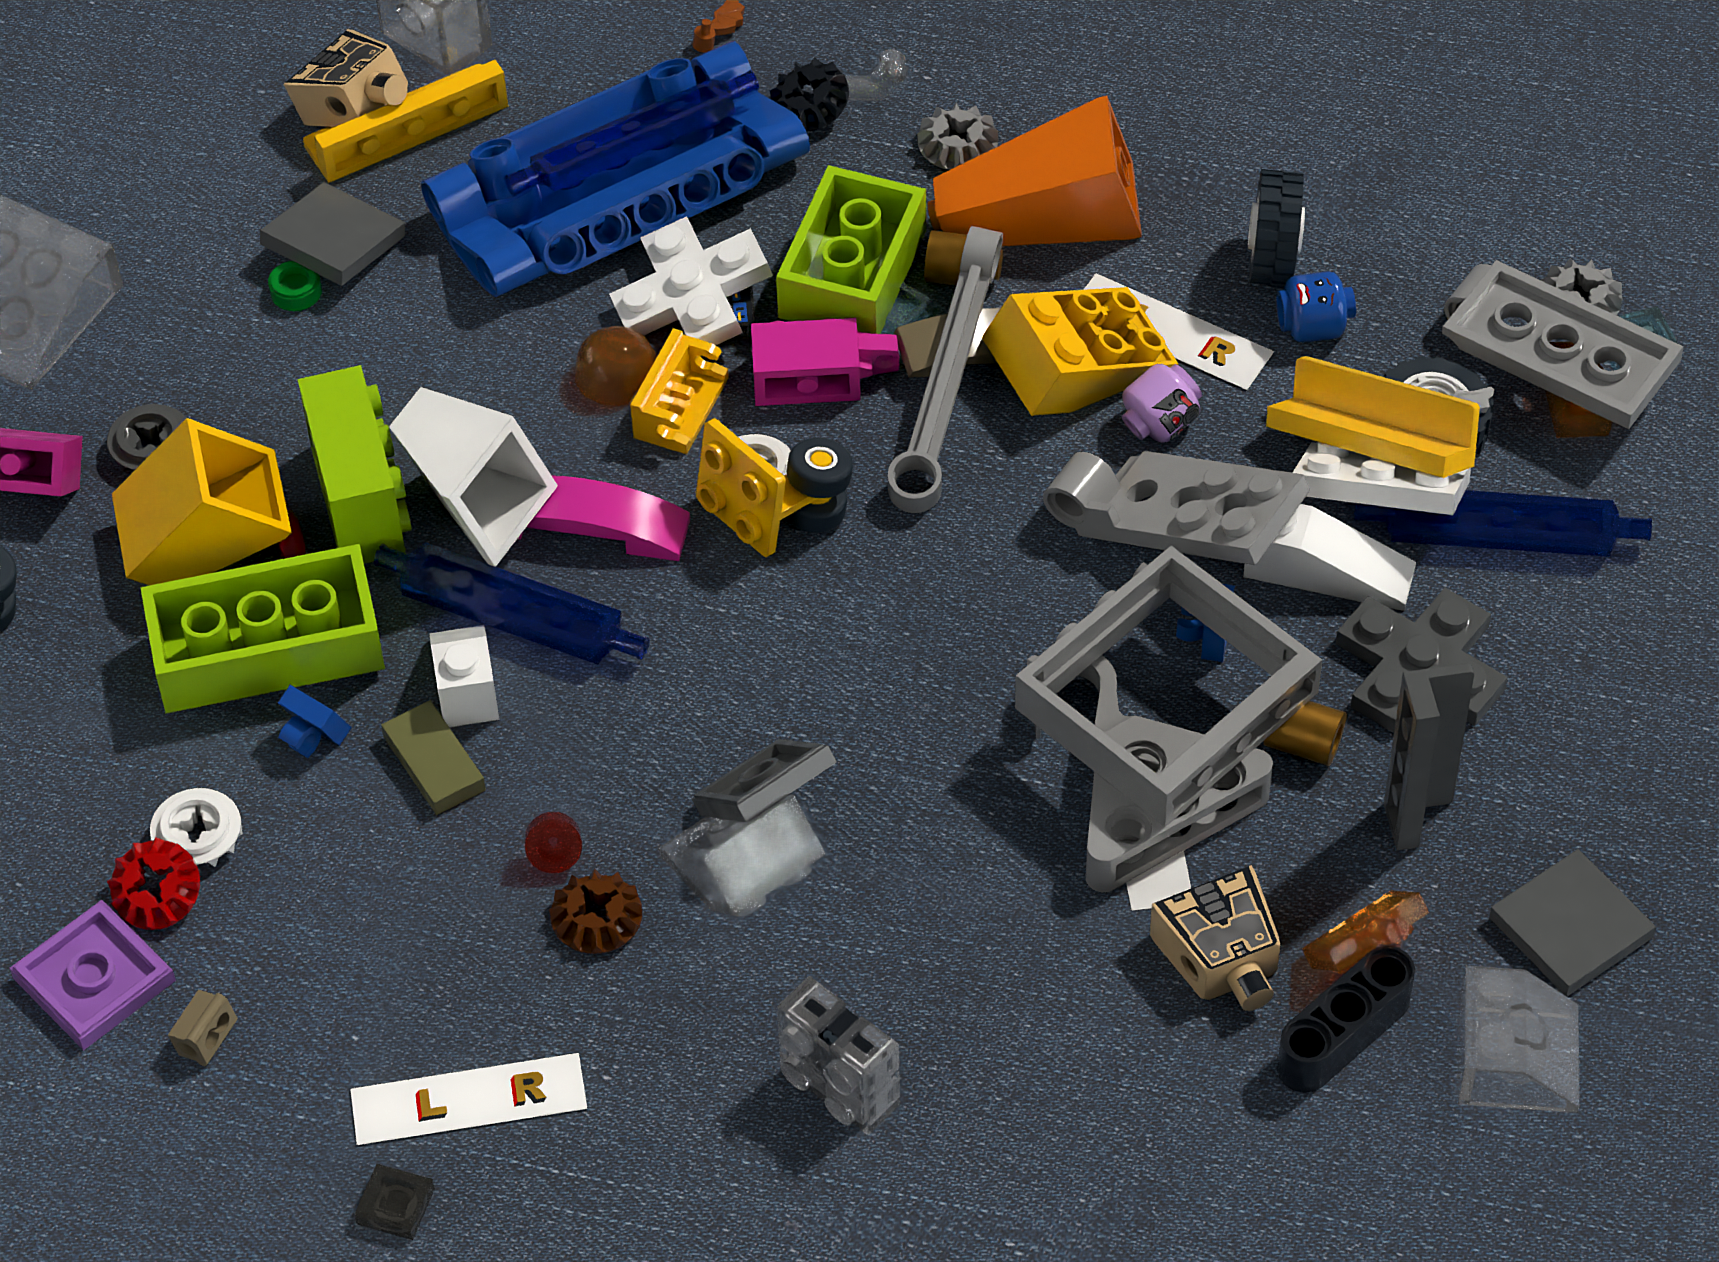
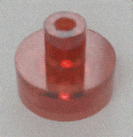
M546 812L535 817L526 828L524 836L525 853L530 863L538 870L546 873L564 872L574 866L580 858L582 852L581 831L577 823L568 815L560 812Z

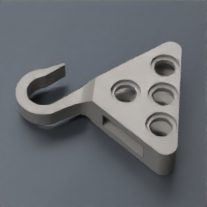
M1103 655L1078 675L1091 681L1099 691L1094 725L1156 774L1161 773L1204 735L1139 716H1124L1118 707L1117 675L1115 669ZM1034 724L1036 739H1039L1042 729ZM1255 748L1180 814L1183 816L1176 817L1166 827L1162 826L1094 772L1086 859V882L1088 886L1098 892H1110L1263 807L1268 802L1273 766L1271 756L1266 751ZM1215 788H1226L1228 790H1217ZM1237 799L1236 805L1230 810L1217 811V809ZM1191 824L1190 830L1185 835L1170 837V835ZM1129 839L1136 842L1125 843L1120 840ZM1144 850L1143 856L1138 861L1122 863Z

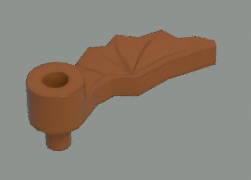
M726 0L714 12L712 21L703 19L701 25L695 28L692 42L693 48L699 52H708L714 48L715 36L734 33L736 27L743 25L742 15L744 14L745 6L739 3V0Z

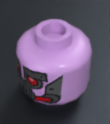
M1164 364L1153 365L1123 391L1122 398L1127 412L1122 415V419L1129 430L1140 440L1145 439L1149 435L1160 443L1168 442L1199 416L1200 405L1198 399L1202 397V392L1192 377L1179 365L1174 364L1171 368Z

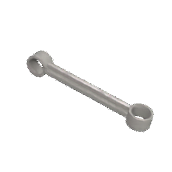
M971 226L967 234L960 264V274L908 450L898 455L891 462L888 469L889 497L896 507L905 512H925L931 509L940 499L942 472L937 461L988 286L992 284L997 271L1003 243L1002 232ZM920 470L929 474L933 478L934 484L923 493L910 494L902 491L897 486L896 480L904 472Z

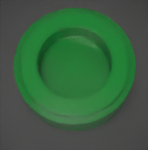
M294 261L278 265L273 269L268 278L271 299L276 306L283 310H305L313 306L322 294L320 275Z

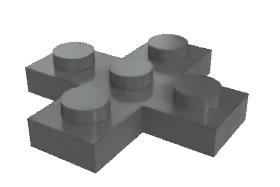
M1445 587L1415 622L1367 596L1339 628L1336 636V645L1375 667L1352 694L1350 707L1394 733L1403 672L1471 663L1474 671V680L1467 722L1476 726L1506 690L1508 679L1504 674L1467 654L1489 628L1491 614Z

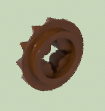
M595 868L590 876L578 879L571 875L567 886L562 890H555L554 901L551 909H549L552 928L557 937L568 947L590 954L610 952L630 941L640 927L643 914L642 904L635 885L625 883L618 872L612 876L601 875ZM585 900L594 901L598 906L606 904L607 923L602 917L598 918L593 912L586 914Z

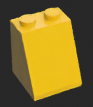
M186 418L112 493L126 578L147 585L214 573L286 539L292 533L275 450Z

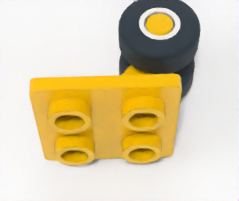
M713 418L704 424L696 498L706 511L713 513L736 532L737 536L744 543L750 544L762 556L768 557L776 552L780 520L783 518L794 527L811 533L827 532L841 524L846 513L848 501L846 488L851 481L853 459L849 451L836 441L826 438H809L797 443L791 449L787 463V475H783L720 421Z

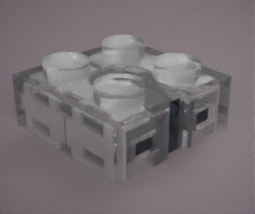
M808 976L777 1005L780 1068L785 1078L797 1089L802 1091L809 1089L822 1099L828 1111L844 1125L852 1123L869 1136L900 1105L899 1044L863 1016L858 1018L846 1008L845 1002L811 976Z

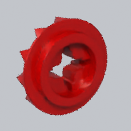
M157 837L152 841L133 843L132 848L123 857L115 858L116 867L112 878L107 880L112 898L111 905L125 921L135 927L146 930L163 929L179 922L194 906L200 890V874L193 857L178 843L175 844ZM145 866H148L158 875L168 873L166 875L167 878L159 883L162 891L159 893L163 900L162 902L147 890L137 892L139 887L146 883L144 875L146 873Z

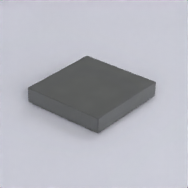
M323 182L260 230V245L343 286L405 237V222Z
M778 739L694 794L692 801L700 816L747 823L837 763L828 745Z
M1579 849L1491 906L1489 918L1566 997L1654 938L1656 926Z

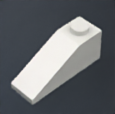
M1300 504L1257 564L1244 565L1243 577L1363 602L1367 596H1370L1388 608L1405 611L1416 562L1317 508Z

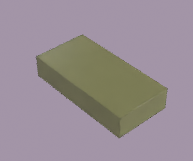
M431 700L381 724L384 739L436 815L486 791L484 777Z

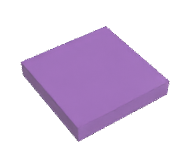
M103 900L96 903L10 967L13 979L83 1051L176 981L173 970Z

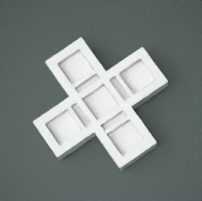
M687 216L640 238L656 272L609 294L631 341L679 320L685 335L714 345H718L743 333L726 297L773 276L751 228L703 250Z

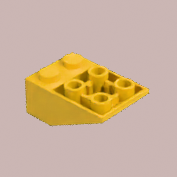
M1128 287L1010 294L981 337L1031 416L1074 412L1124 391L1125 388L1153 365L1164 364L1171 368L1174 364H1179L1167 347L1164 338L1157 332L1141 308L1138 299L1131 293Z

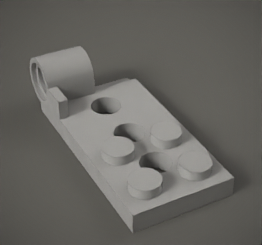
M1498 260L1492 265H1476L1444 305V312L1448 321L1442 328V334L1449 337L1460 350L1627 429H1630L1682 358L1683 346ZM1508 317H1519L1524 319L1527 324L1514 327L1507 325L1502 320ZM1561 338L1571 341L1574 346L1561 349L1554 347L1549 341ZM1609 360L1618 363L1622 368L1615 371H1607L1601 369L1596 364Z
M1143 451L1139 456H1130L1115 475L1111 467L1099 457L1087 452H1077L1045 490L1043 501L1048 511L1058 521L1075 528L1078 535L1082 537L1166 550L1168 547L1173 546L1184 554L1256 565L1307 496L1310 489L1303 474ZM1152 496V497H1150V498L1147 499V500L1141 501L1142 499H1144V498H1146V497Z

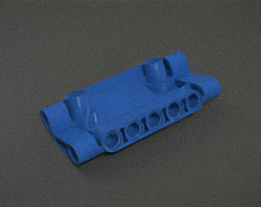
M730 41L693 58L691 62L684 58H675L661 62L640 75L500 138L483 142L471 150V159H469L468 165L462 162L422 180L421 191L428 209L454 252L475 280L493 297H498L552 271L557 274H567L640 241L641 237L686 216L690 218L742 194L756 186L764 173L807 154L810 151V143L807 132L796 114L757 91L753 73L744 51L735 41Z

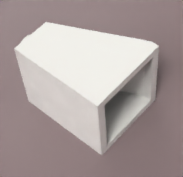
M420 387L389 426L437 498L487 564L494 567L497 566L558 486L511 415Z

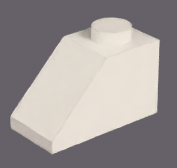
M484 625L430 633L441 713L449 727L499 720Z

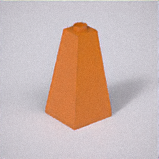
M1107 95L1079 106L934 177L935 199L927 203L930 221L935 231L942 230L943 232L967 235L970 227L976 226L1002 232V246L1131 240L1142 237L1133 160Z

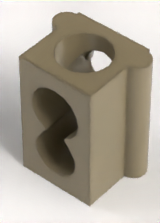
M198 989L169 1032L168 1037L179 1056L195 1060L200 1065L206 1066L238 1018L225 996L220 993L212 994Z

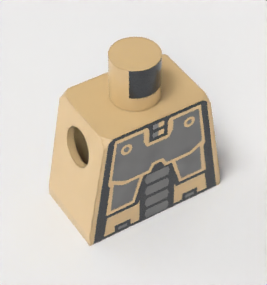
M347 29L283 85L304 125L336 127L388 104L399 105L407 95L408 81L388 44Z
M1252 865L1152 903L1150 924L1152 940L1200 998L1210 1000L1233 991L1245 1011L1261 1008L1272 999L1274 991L1266 977L1272 976L1278 970L1280 941Z

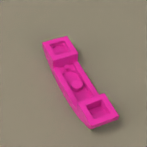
M552 476L558 485L527 525V528L625 541L626 554L680 561L690 522V512L661 498L628 487L585 478ZM523 532L520 534V536H519L517 539H521V538H522Z

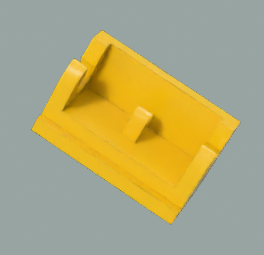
M672 329L630 404L633 438L686 455L688 454L729 379L727 368L715 362H707L700 357L705 356L711 360H718L722 353L720 348L712 343L683 335L681 330Z

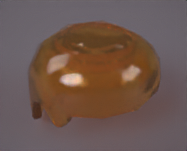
M617 325L604 327L590 334L582 342L576 357L575 384L585 397L599 404L627 405L642 385L656 360V352L644 335L629 327Z

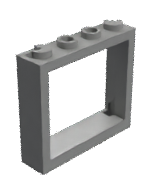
M1170 546L1148 565L1143 562L1137 568L1133 577L1117 591L1110 590L1105 593L1097 602L1094 610L1078 624L1073 622L1067 625L1060 632L1055 643L1040 656L1034 655L1027 659V666L1016 675L1015 709L1162 826L1166 827L1319 693L1322 659L1173 546ZM1171 598L1272 676L1161 773L1156 774L1057 696L1056 693L1166 600Z

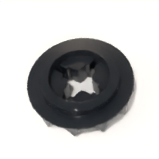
M815 57L810 64L801 65L795 62L794 69L787 75L778 74L777 87L769 90L771 99L798 116L806 132L821 129L836 120L846 107L849 98V85L844 74L839 71L833 62L823 64ZM807 84L808 86L811 85L815 96L813 97L815 104L812 106L803 97L802 89Z

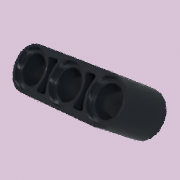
M1392 946L1377 947L1370 951L1287 1023L1281 1034L1277 1065L1279 1078L1285 1086L1293 1091L1302 1093L1313 1092L1323 1087L1406 1013L1411 999L1415 965L1412 958L1405 951ZM1377 982H1391L1396 986H1382ZM1346 1016L1356 1021L1345 1022L1336 1017ZM1305 1051L1314 1054L1315 1057L1305 1058L1295 1053Z

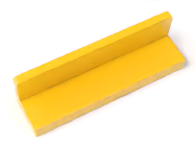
M496 60L483 65L475 64L407 93L404 101L399 105L388 104L336 127L328 126L303 138L304 148L328 183L508 107L504 71Z
M1304 356L1296 360L1293 398L1267 406L1266 427L1445 478L1474 467L1480 407L1472 401Z

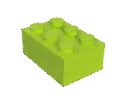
M828 165L776 276L778 318L788 321L856 318L857 331L881 334L927 231L926 189Z
M361 365L297 379L310 446L336 547L360 544L364 564L406 554L402 532L412 530L405 499L396 500L406 497V492L399 465H395L393 458L386 459L395 456L388 424L384 425L383 418H375L384 416L377 384L366 385Z

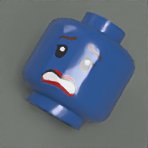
M1331 271L1294 275L1287 280L1284 290H1278L1276 294L1277 316L1281 331H1289L1292 338L1301 343L1337 339L1343 335L1347 326V319L1355 318L1356 301L1352 287H1343L1339 276Z

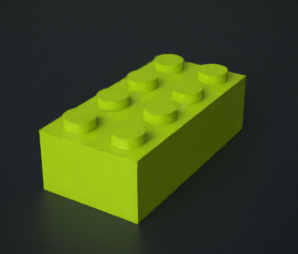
M360 544L140 587L155 674L165 713L285 690L289 685L300 687L385 669Z

